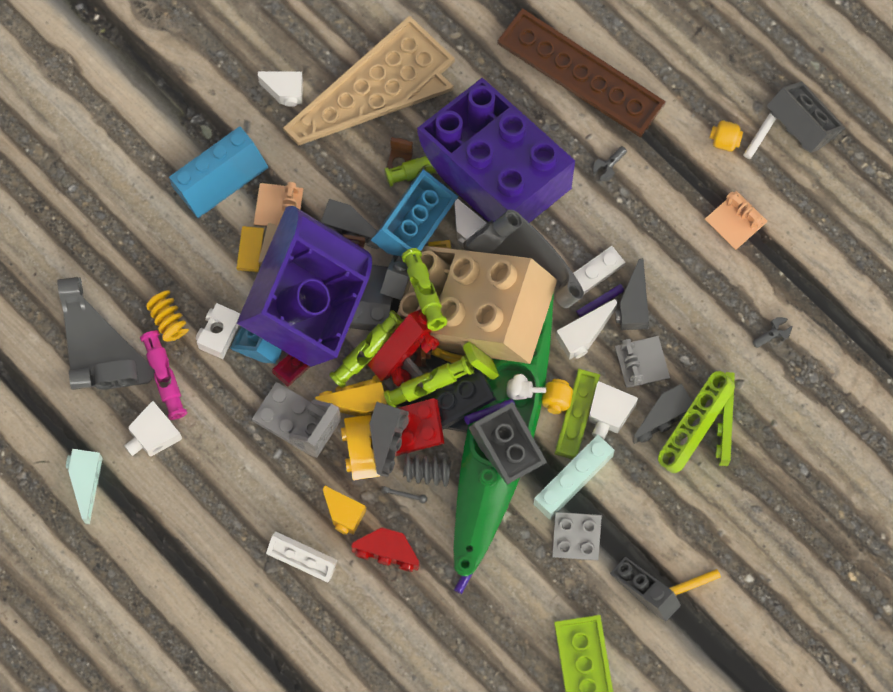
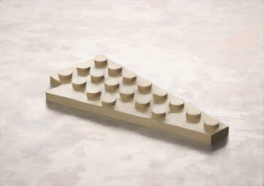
M409 15L284 126L283 130L299 146L451 92L453 85L441 74L455 62V58Z

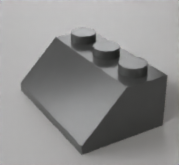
M802 81L783 87L767 104L771 114L785 125L786 130L800 141L802 148L810 153L820 150L845 129L839 120Z

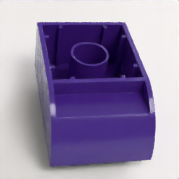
M483 78L475 82L417 128L421 146L439 176L488 222L490 220H497L506 211L511 209L518 212L530 223L572 189L575 160Z
M295 206L286 207L236 324L310 367L337 358L370 277L372 268L371 254Z

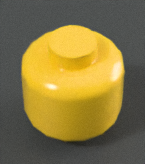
M722 120L718 123L717 127L713 126L710 139H714L713 146L715 148L732 152L735 148H739L743 131H740L738 124Z
M552 379L551 382L546 383V393H543L542 404L547 408V411L552 414H560L561 411L568 410L573 395V390L569 383L562 379Z

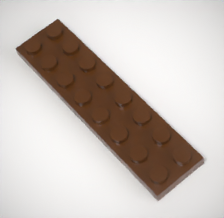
M523 8L497 41L499 46L640 138L666 103L662 98Z

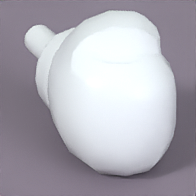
M517 374L508 381L506 393L510 399L521 400L531 398L533 393H546V387H533V383L528 381L524 375Z

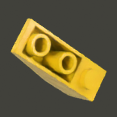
M376 381L366 382L363 386L357 388L347 386L342 388L341 391L334 393L332 391H325L315 397L318 401L332 403L340 409V413L353 416L371 415L372 417L376 402L387 404L382 382L377 383Z

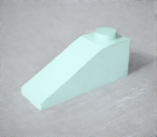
M72 449V454L68 455L66 460V469H68L81 517L85 524H90L103 458L98 452Z

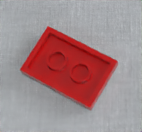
M433 398L399 408L409 412V422L407 427L403 429L401 436L402 444L400 449L396 451L395 457L445 444L437 399Z

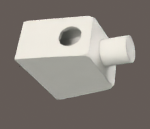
M598 381L588 420L596 424L592 435L594 437L599 435L604 440L608 430L618 433L636 407L638 398Z
M152 401L128 427L134 438L126 443L124 447L132 456L142 448L149 456H153L177 443L182 437L180 432L155 402Z

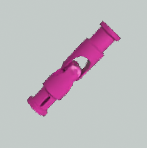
M157 330L144 333L140 340L145 344L148 363L155 370V383L162 402L166 404L169 413L167 417L169 420H177L188 413L183 408L180 400L181 393L174 373L169 367L166 350L161 346L159 340L160 333ZM171 379V383L169 386L164 388L161 387L160 382L166 383Z

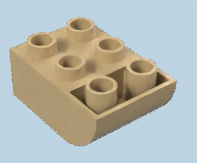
M424 246L421 250V260L427 266L429 280L432 282L442 306V315L447 319L445 327L430 333L431 336L439 341L438 348L453 353L465 354L463 345L471 342L493 359L530 364L557 279L532 258ZM410 279L408 280L397 313L403 320L410 313L420 310Z

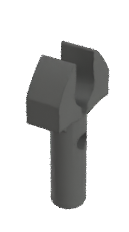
M621 146L607 161L598 159L594 163L593 176L600 169L606 168V173L600 177V181L611 180L615 175L612 167L627 153L626 148Z
M777 317L770 323L772 329L753 340V345L759 348L775 337L785 341L789 338L793 326L784 331H778L779 326L786 323L788 319Z

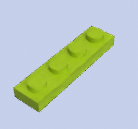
M726 372L725 374L734 382L735 373ZM725 380L719 383V388L724 386ZM734 391L719 413L722 417L721 423H717V436L721 437L720 445H716L715 457L719 458V466H728L731 461Z

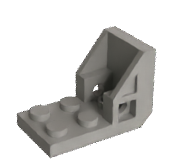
M276 382L253 416L252 421L306 454L317 458L341 422L340 409L332 403L314 399L310 402Z

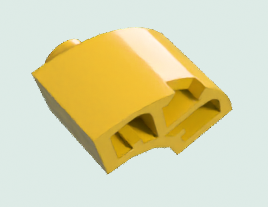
M371 415L344 418L345 427L341 428L342 441H347L350 457L345 459L347 472H352L353 480L380 476L376 472L370 430Z

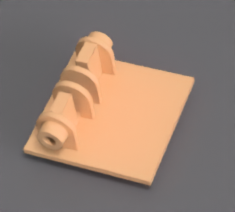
M288 182L287 186L260 183L254 225L268 226V223L279 225L285 208L288 206H295L301 210L304 188L296 187L294 182Z
M732 191L726 197L727 199L707 216L705 220L737 250L766 224L767 220L737 191Z

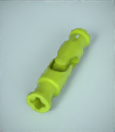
M427 156L403 162L401 166L391 169L384 168L390 187L394 183L404 180H414L423 169L429 174L437 173Z
M411 248L402 254V261L408 267L407 274L414 287L420 309L426 315L427 327L431 331H437L447 325V319L442 315V306L434 286L429 280L427 266L421 260V251L417 248Z
M391 310L389 312L390 316L382 324H378L367 335V338L361 341L342 360L343 363L335 372L331 371L329 373L337 385L344 388L346 382L354 374L357 375L368 364L404 321L400 315ZM360 351L364 353V357H357Z
M464 355L460 360L452 364L446 363L431 372L424 373L402 383L401 387L392 391H384L386 402L388 405L397 408V405L414 401L438 388L452 384L459 377L466 374H474V369L469 363L467 356ZM422 382L423 387H419L417 384Z

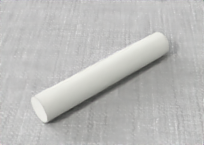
M769 113L743 155L746 158H752L775 122L776 118L771 113Z

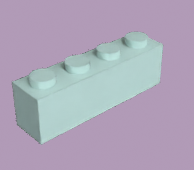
M597 435L534 498L533 505L551 520L555 513L559 512L613 457L614 449Z

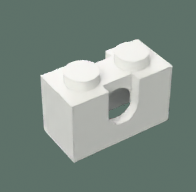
M216 303L214 309L211 308L207 313L206 321L208 323L205 329L200 328L196 335L198 348L223 359L240 327L236 323L241 313ZM216 326L223 328L220 333L212 332V329Z

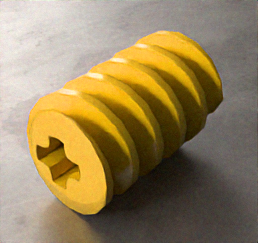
M166 290L154 295L148 301L146 308L151 311L150 316L155 319V325L159 326L158 331L163 334V340L170 342L184 336L189 329H182L186 325V321H178L183 315L182 313L174 314L179 307L177 305L170 306L175 300L174 298L167 299L171 292Z

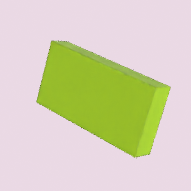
M471 342L463 345L464 352L471 365L492 380L499 376L491 357Z

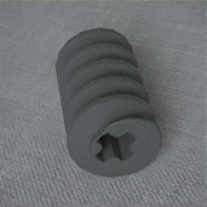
M406 453L403 478L406 476L407 482L410 483L413 477H415L417 484H420L422 478H424L426 485H429L431 479H433L435 486H438L442 480L444 487H447L450 479L451 461L447 464L446 458L443 457L441 462L438 463L436 456H434L432 461L429 462L427 455L420 461L418 454H415L413 460H410L409 453Z

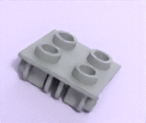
M659 336L631 342V339H626L622 341L621 345L615 346L626 388L670 378Z
M556 512L552 557L598 560L602 515Z

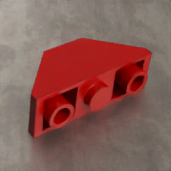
M381 527L353 542L351 546L355 556L361 559L375 558L378 559L377 562L390 566L393 563L400 565V569L412 572L413 569L418 571L420 567L419 560L404 533Z

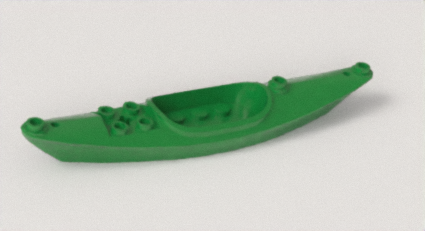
M554 293L531 363L527 364L492 358L499 376L494 380L487 376L486 378L497 400L479 410L509 400L506 387L508 381L513 379L514 375H524L528 381L533 383V387H545L550 353ZM533 393L531 398L513 400L533 438L540 415L543 393ZM473 423L468 424L462 455L454 529V568L461 576L473 574L479 566L507 511L520 479L518 478L508 485L504 482L469 430Z

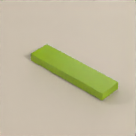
M578 368L573 386L571 405L566 411L554 455L572 460L578 455L600 374Z

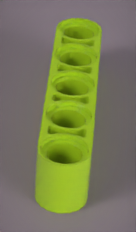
M716 371L710 375L658 455L659 464L669 472L678 473L684 468L732 395L735 384L724 372ZM725 380L724 386L718 388V384ZM710 399H713L712 404L708 407H705L706 402ZM700 418L699 424L693 426V422ZM688 437L687 442L684 445H680L681 440ZM675 456L674 462L668 465V460Z

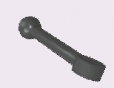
M382 486L380 490L383 493L419 500L420 503L427 502L426 495L418 496L393 490Z

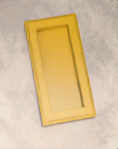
M242 226L237 270L259 271L260 264L258 261L263 245L264 228Z

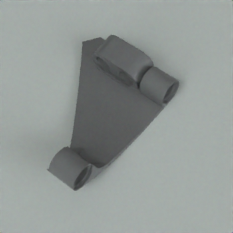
M514 210L506 211L495 221L490 220L463 243L465 251L532 258L557 279L555 298L557 303L563 308H570L584 296L582 286L562 257L527 220Z
M81 277L58 279V292L63 308L67 336L71 389L96 387L97 389L105 390L150 383L154 377L155 370L86 301Z

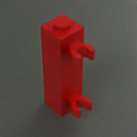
M421 309L410 313L368 363V366L381 382L392 377L394 384L398 387L401 386L403 382L411 379V375L402 369L405 359L410 358L419 346H421L425 353H428L431 349L435 350L439 346V341L430 335L432 331L428 329L426 315L422 313Z

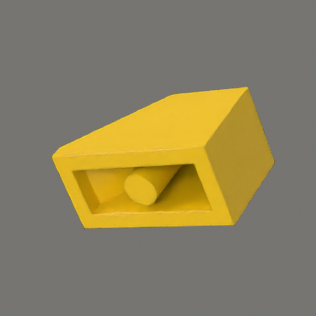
M324 486L323 494L333 525L336 526L335 529L345 535L348 532L354 535L366 513V506Z

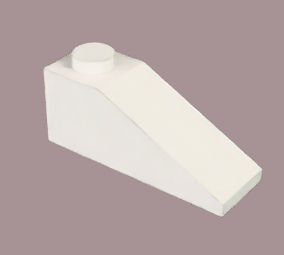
M615 299L557 330L556 338L569 360L573 357H576V359L580 358L588 352L587 350L616 310L617 301Z

